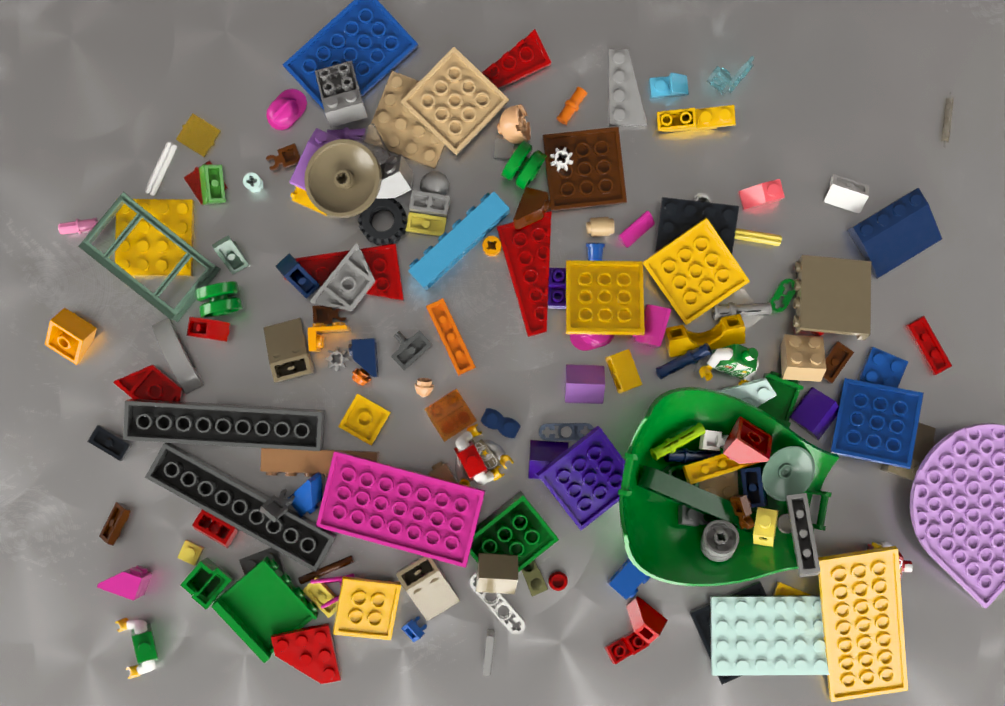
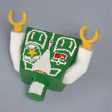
M739 344L718 348L713 351V355L707 362L708 365L702 366L699 369V374L701 378L705 377L706 381H709L713 378L711 369H715L739 379L744 378V380L738 383V386L745 382L753 381L759 366V360L757 359L758 351L753 347L747 348Z
M127 618L116 621L115 623H118L120 626L117 629L118 632L131 629V637L139 664L126 668V670H130L128 678L138 677L141 674L154 670L156 667L155 660L159 658L151 623L146 624L141 619L128 620Z

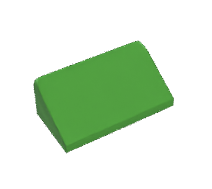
M222 164L202 165L199 167L203 205L225 203Z

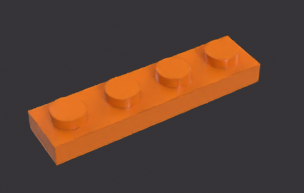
M442 298L427 305L426 308L458 376L476 368L444 299Z

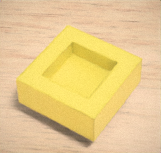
M185 540L177 558L195 566L204 547Z

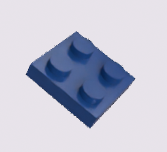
M871 347L858 381L898 388L908 361Z

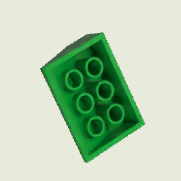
M520 491L477 525L470 554L477 563L479 553L518 555V572H520L559 539Z

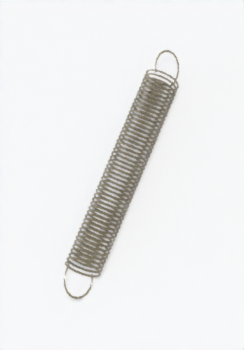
M946 98L945 110L949 107L952 118L953 102L951 105L950 99L947 100ZM944 113V123H943V127H944L945 124H947V126H948V131H949V135H950V129H951L950 123H951V118H950V121H949L948 116L945 117V113ZM943 130L941 141H946L947 143L949 140V135L947 137L946 133L943 134Z

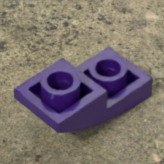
M549 268L548 309H566V268Z

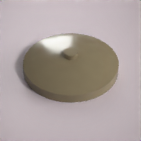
M339 139L323 145L313 154L305 171V189L311 202L323 213L337 218H348L365 211L374 202L381 187L382 173L377 158L366 146L354 140Z

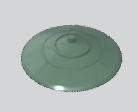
M798 446L785 447L775 452L769 461L766 462L762 473V483L766 493L779 501H786L787 495L804 493L811 485L815 474V464L811 454Z

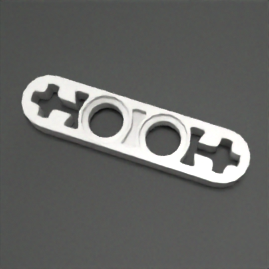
M477 572L472 574L470 578V585L474 591L476 590L474 577H477ZM476 592L512 634L517 635L524 631L525 623L523 618L501 593H496L497 597L494 601H488L485 597L486 592ZM502 605L509 608V613L506 616L498 613V608ZM512 613L515 614L512 619L516 623L518 621L521 622L519 630L517 628L512 629L513 623L510 620L508 622L505 621L510 618Z

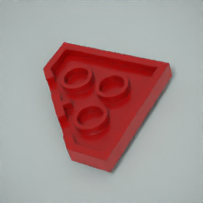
M329 623L271 636L275 656L320 684L341 680Z

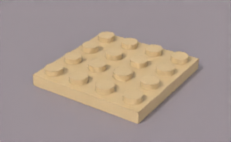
M455 47L401 100V104L456 156L509 102V99Z
M391 71L364 142L396 155L402 154L404 158L436 169L445 145L401 104V100L420 81Z

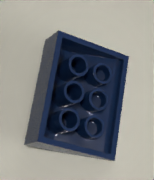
M919 188L907 193L847 230L865 261H871V270L877 279L942 240L930 206Z

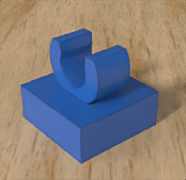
M419 616L413 620L411 619L401 628L413 642L419 640L425 634L423 630L427 628L426 624L422 627L417 625V621L420 619Z

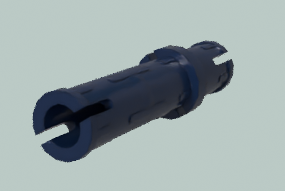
M705 343L657 367L656 373L658 377L663 379L690 364L698 363V360L712 354L708 343Z
M681 448L672 454H666L664 460L665 462L687 464L688 462H698L720 455L721 452Z

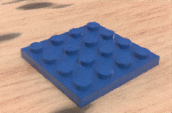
M845 378L830 453L910 469L924 393Z

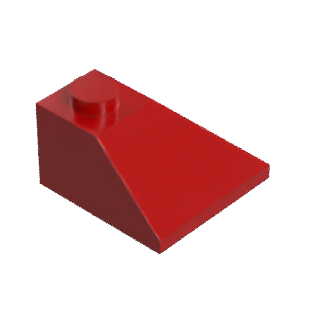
M740 416L725 441L723 454L739 464L768 462L770 459L772 436Z

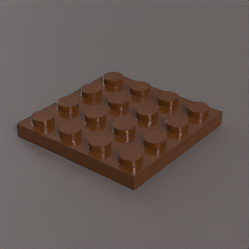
M619 127L545 134L542 136L544 154L547 155L545 164L551 211L627 203ZM566 147L568 154L573 153L569 160L573 161V165L567 164V171L564 168H560L557 171L556 165L551 166L554 159L550 158V154L555 155L556 148L560 151ZM559 156L558 161H562V163H564L565 157L562 158L561 156Z

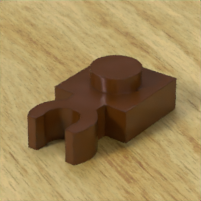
M294 143L278 149V156L269 155L266 157V160H275V164L269 167L271 171H275L281 164H283L284 169L297 165L301 156Z
M322 305L312 306L313 324L324 323L331 325L333 319L339 321L347 320L346 317L341 318L339 316V312L342 311L341 309L333 310L332 307Z
M738 494L731 496L730 501L735 516H739L741 529L754 527V522L750 517V514H752L751 503L747 496Z

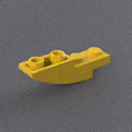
M735 106L657 112L658 131H698L735 126Z

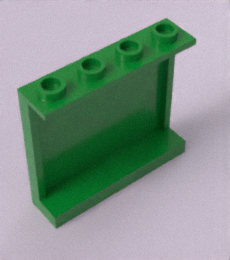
M268 556L219 596L212 605V608L263 663L268 661L274 652L271 640L272 635L301 629L312 619L316 620L319 613L318 607L312 601L309 602L305 598L303 590L299 587L296 588L291 583L292 579L287 573L283 574L279 569L278 563L274 559L270 560Z

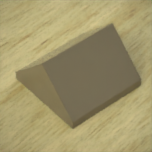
M479 553L475 591L515 594L518 583V555Z

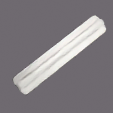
M171 142L166 143L145 188L147 194L156 195L177 149L175 144Z

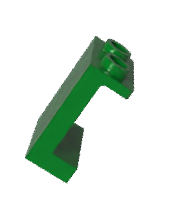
M771 371L770 374L764 373L763 378L766 377L777 395L757 408L773 416L789 428L791 424L789 417L793 412L800 390H803L804 386L799 385L800 381L782 379V375Z

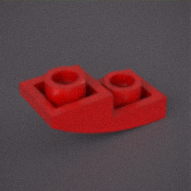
M632 631L606 645L604 648L612 663L617 664L630 655L637 654L648 647L649 644Z

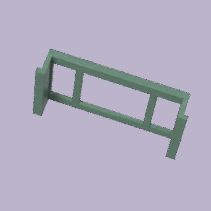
M124 191L78 246L170 320H175L176 322L183 317L196 301L195 290L208 286L221 270L131 199ZM126 204L137 215L104 254L92 243L121 207ZM142 218L186 252L154 293L110 259ZM192 257L204 266L206 270L173 309L160 299L159 296Z

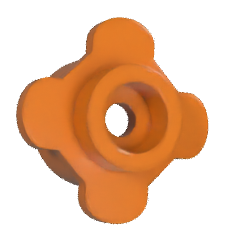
M362 368L353 370L352 379L359 385L364 386L371 381V377L366 370Z

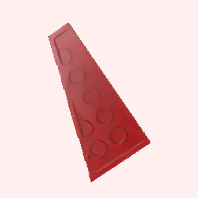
M552 211L546 212L542 219L521 229H515L514 222L497 226L528 337L547 332Z
M396 244L362 248L361 251L376 281L366 294L404 301ZM350 250L295 259L322 286Z

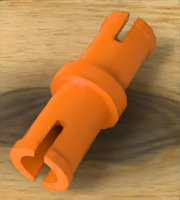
M577 87L571 98L566 100L565 107L556 119L560 123L567 125L574 112L579 110L578 106L587 95V92L583 88Z

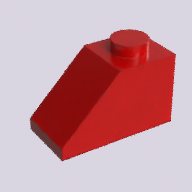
M189 317L186 336L227 342L230 323Z

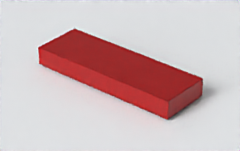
M921 316L906 325L933 375H937L952 367L925 316Z

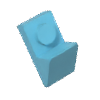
M670 73L666 77L649 79L651 98L689 95L687 75Z

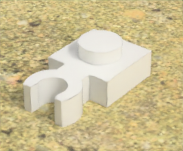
M705 430L706 433L700 436L699 449L720 451V446L724 449L725 441L729 435L722 436L720 431Z

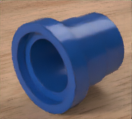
M586 243V247H588V260L602 261L605 243Z

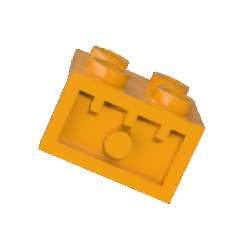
M332 322V326H327L324 323H314L313 327H308L309 351L322 352L325 342L324 336H321V333L351 331V327L344 322Z

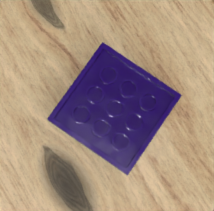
M597 426L536 474L577 527L583 530L619 501L618 490L621 489L625 460L602 429Z

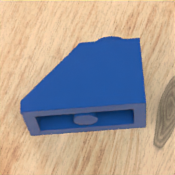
M319 472L308 479L291 495L295 496L291 505L301 517L307 512L311 515L319 508L317 504L323 498L322 479Z

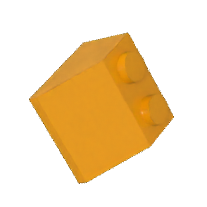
M64 308L50 320L45 345L77 365L94 341L97 328L77 316L74 312Z

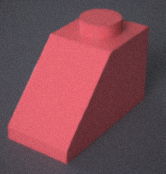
M780 179L739 191L743 210L777 202L785 198Z

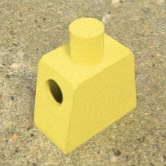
M757 507L753 544L773 547L779 510Z

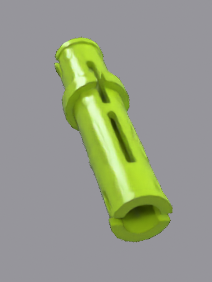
M697 423V425L677 436L665 439L664 443L650 449V454L656 461L668 453L672 454L676 452L677 448L705 434V428L701 423Z

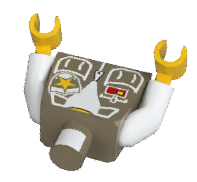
M473 438L471 439L488 471L500 464L507 469L505 466L506 461L514 463L500 445L490 440L483 441L482 439L475 443ZM457 457L455 472L459 484L471 487V480Z

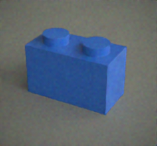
M628 558L607 582L627 600L629 597L633 598L638 592L637 587L641 583L645 584L650 577L638 570Z

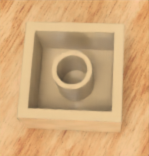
M785 334L780 345L782 379L821 382L826 371L823 337Z

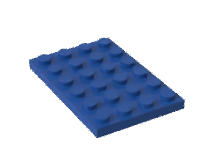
M353 0L282 65L324 110L315 74L316 70L352 60L363 97L418 47V43L378 0Z

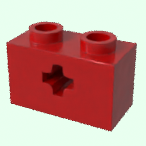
M203 509L192 524L195 530L226 548H229L238 533L235 527Z

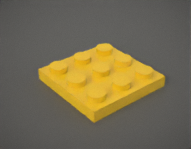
M343 576L333 634L391 640L401 583Z

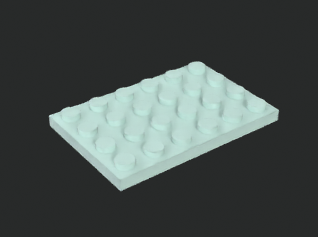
M820 595L710 596L712 676L830 675L825 652Z

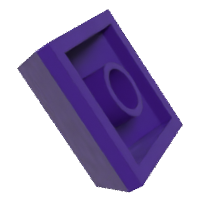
M811 387L789 418L819 441L837 417L839 406L836 401Z
M530 440L528 478L540 479L536 473L569 448V442Z

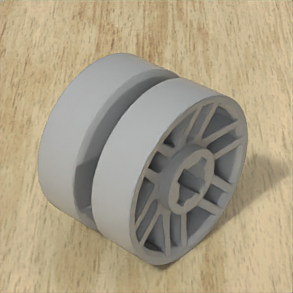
M715 520L710 522L705 527L700 540L702 553L708 559L715 562L728 560L732 557L738 546L739 533L736 527L728 521Z

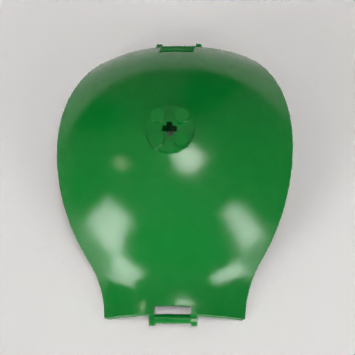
M683 387L669 390L657 397L645 412L633 435L628 451L625 453L624 458H626L621 489L618 490L620 526L627 555L632 564L645 575L665 583L683 586L734 584L786 570L798 569L792 532L783 533L778 529L777 525L773 547L753 544L754 527L752 532L736 528L739 533V543L732 557L723 562H715L708 559L700 548V540L707 525L699 524V526L695 527L679 525L678 505L681 504L637 485L643 466L652 467L687 482L682 466L695 462H688L687 464L665 462L664 456L656 461L651 456L650 449L664 443L665 439H671L697 425V423H701L705 430L720 431L723 436L730 434L737 419L741 416L772 436L770 457L778 450L789 446H798L807 450L815 464L813 481L804 492L807 493L809 508L813 494L821 495L817 523H812L813 532L814 529L826 530L824 523L828 500L832 492L821 491V488L839 456L809 443L773 416L739 398L699 387ZM699 436L676 450L681 448H687L688 450L706 449H699ZM720 446V452L723 454V448ZM760 462L745 468L765 467L766 462ZM738 469V495H743L741 469ZM699 482L692 484L699 488ZM767 494L768 506L761 508L779 510L778 518L783 514H788L786 501L775 500ZM752 507L751 510L757 513V507ZM704 515V519L706 521L712 522L717 520L707 515Z

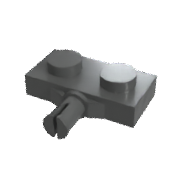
M420 330L408 339L398 331L393 337L401 345L391 357L403 370H406L432 344Z

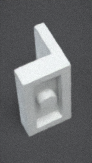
M833 174L824 202L860 213L869 197V185Z

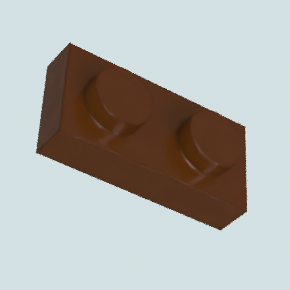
M839 341L834 344L825 357L826 371L823 379L830 384L835 381L854 353Z
M116 502L99 537L105 543L114 546L131 511L122 503Z

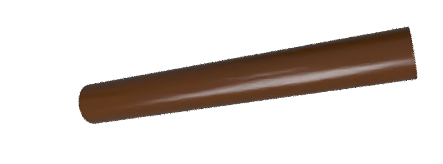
M348 556L322 567L316 572L313 571L298 578L299 583L302 585L313 580L316 576L321 577L354 563L353 556Z

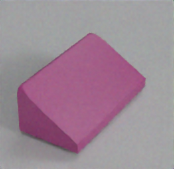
M646 211L618 236V239L626 248L630 247L654 226L655 222L651 213Z

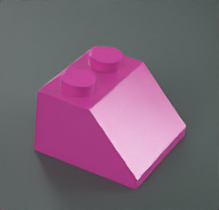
M646 304L644 306L645 333L644 335H633L632 337H635L634 342L653 348L661 347L671 309Z
M137 565L98 583L97 588L134 601L145 595L152 573L148 572L146 567Z

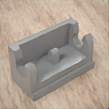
M412 190L409 205L410 212L448 219L450 196Z

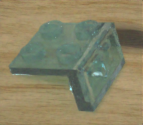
M752 55L733 78L728 70L717 66L707 82L723 96L727 91L731 93L754 66L752 62L755 57Z

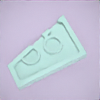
M766 377L745 382L742 385L731 388L730 386L725 387L723 390L718 391L739 398L755 407L760 406L777 395Z

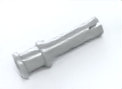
M729 302L726 305H715L712 307V318L714 321L721 317L737 314L748 316L771 315L772 313L770 302L741 305Z

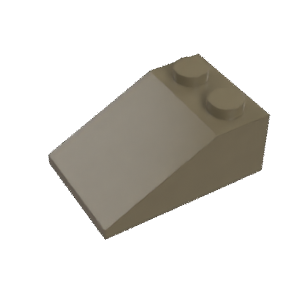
M918 423L910 469L882 464L880 470L914 481L920 464L933 448L936 428Z

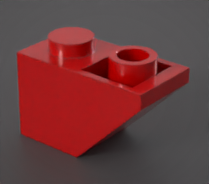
M636 596L627 604L626 608L634 632L650 644L660 636L668 620L639 596Z

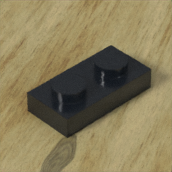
M101 425L96 426L87 441L119 461H123L132 446L131 443L123 440Z

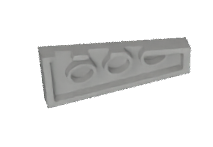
M609 49V126H647L628 49Z

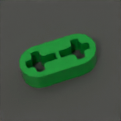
M785 279L779 283L769 301L773 312H782L789 305L796 293L794 290L795 281L793 279ZM790 283L792 291L789 290L784 295L785 287L783 285ZM782 297L783 299L780 304L783 306L776 309L774 301H778Z

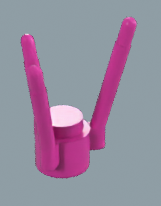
M354 573L345 575V577H354ZM343 576L314 579L310 583L339 582L341 587ZM339 595L321 605V608L323 609L338 601Z

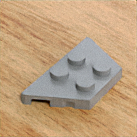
M357 243L310 300L311 303L352 312L376 281Z

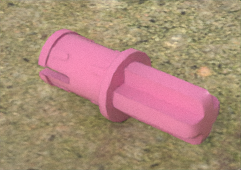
M97 218L76 219V221L60 223L58 230L62 235L77 232L82 234L84 231L92 230L98 223Z

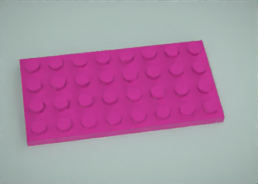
M334 451L316 527L466 568L485 490L340 451Z

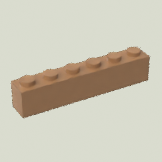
M261 448L260 471L266 472V475H277L278 472H285V476H297V473H304L305 477H312L319 472L324 474L323 477L328 478L334 451L379 462V452Z

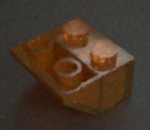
M457 388L425 408L427 415L444 442L477 421Z

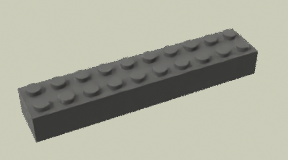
M128 399L125 401L123 440L321 451L324 410Z
M172 443L163 444L145 476L150 481L315 572L321 566L337 537L335 533L316 527L315 522L304 516L301 517L297 512L289 508L276 522H273L260 511L261 506L270 499L268 496Z

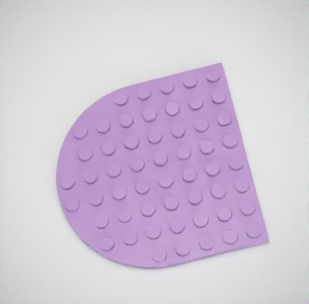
M995 423L966 426L940 440L920 464L910 494L911 521L920 544L931 558L985 609L1005 589V425Z

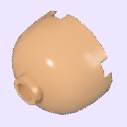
M521 104L505 109L501 114L500 123L497 124L499 134H502L509 143L520 144L531 139L530 122L526 123L524 116L528 115Z

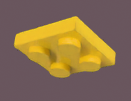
M357 393L338 427L372 446L391 412Z

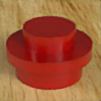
M555 571L549 576L548 582L553 590L561 591L567 586L568 579L563 572Z

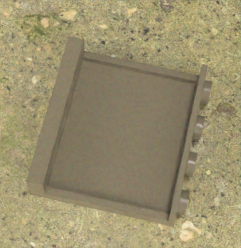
M802 255L795 262L794 268L797 273V279L794 282V290L797 291V297L794 298L793 307L796 309V315L793 318V327H796V334L804 330L856 335L857 340H866L871 334V261Z

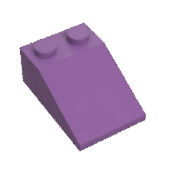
M316 128L307 142L290 179V184L306 191L305 171L309 160L320 147L340 138Z

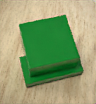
M207 557L198 563L180 586L193 595L192 598L207 610L233 578Z

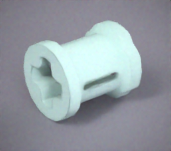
M248 173L243 178L244 186L251 190V192H260L264 186L263 180L256 173ZM253 179L257 181L254 183V186L250 185V183L253 182Z

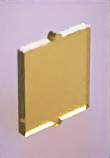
M192 113L187 123L182 125L183 129L176 140L205 158L210 148L215 146L214 142L221 131Z

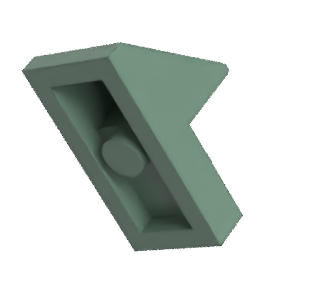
M229 235L212 244L213 249L232 275L249 266L236 241H233Z

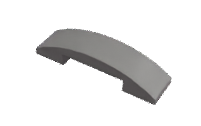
M166 318L152 325L163 355L184 392L188 394L203 386L196 369L193 368L177 336L178 333L172 321Z

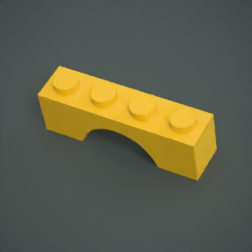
M741 315L721 317L719 323L714 328L701 333L691 332L684 325L667 327L665 330V344L669 357L684 355L687 353L686 351L696 349L705 343H708L711 350L732 344H745V325Z

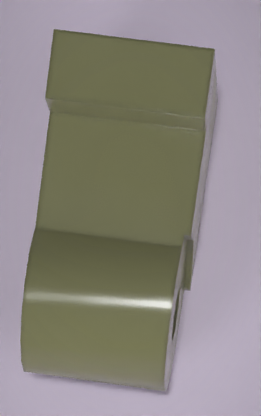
M533 560L522 569L532 597L548 590L541 571L538 569L535 560Z

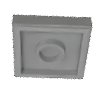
M487 629L483 665L484 676L491 675L495 637L493 629Z

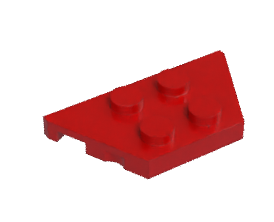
M154 364L113 382L132 399L180 402L183 392L182 387Z

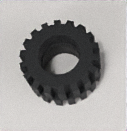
M394 198L375 199L371 206L359 214L358 223L360 230L370 242L376 245L394 244L406 232L407 215L402 205ZM382 210L391 212L394 216L392 227L386 231H377L372 225L374 215Z

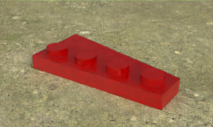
M534 29L509 52L507 51L498 61L485 69L482 74L498 89H501L551 65V61Z

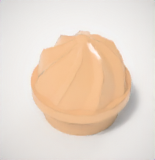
M418 378L417 383H415L416 393L422 397L430 395L432 389H434L432 380L429 378Z

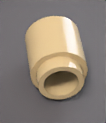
M590 218L589 222H586L587 234L590 233L591 237L613 234V218Z

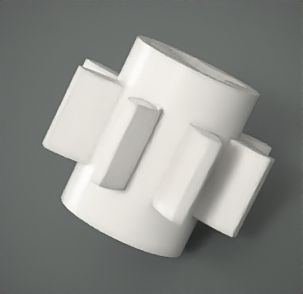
M566 147L560 151L556 148V154H550V158L554 159L551 166L556 165L557 171L560 168H564L567 171V164L573 165V161L569 160L573 153L568 154ZM559 156H561L562 158L565 157L564 163H562V161H558Z

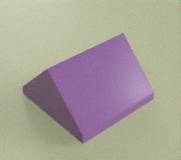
M566 364L565 403L603 404L605 391L604 366Z

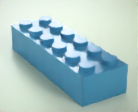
M495 192L485 194L480 199V205L471 207L466 212L467 216L463 220H457L452 225L453 229L448 234L446 232L437 239L439 242L434 247L432 245L423 252L424 256L420 260L417 258L409 265V273L425 291L435 284L510 214V208Z

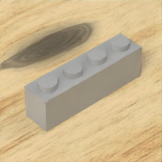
M807 493L787 495L786 503L799 578L819 575L821 571Z

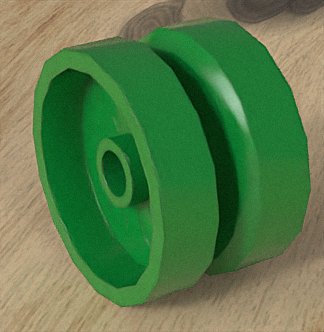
M526 141L521 142L501 176L511 181L519 173L515 185L522 190H525L537 176L547 156L537 150L529 158L532 152V145Z
M236 281L212 284L195 290L197 301L207 302L199 307L201 318L223 316L243 309L241 299L232 297L239 292Z

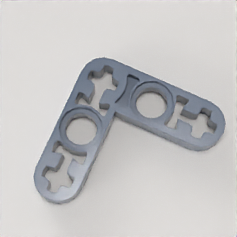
M547 423L539 428L538 433L541 439L545 441H578L584 437V434L580 433L584 426H587L589 430L594 428L589 423ZM555 426H559V438H555L556 434H549L548 438H546L545 434H542V430H545V427H549V430H555ZM565 426L570 427L572 430V434L569 437L561 435V429Z

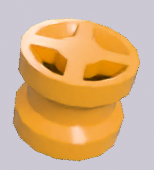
M495 236L485 238L482 244L484 253L491 257L498 255L501 251V241Z

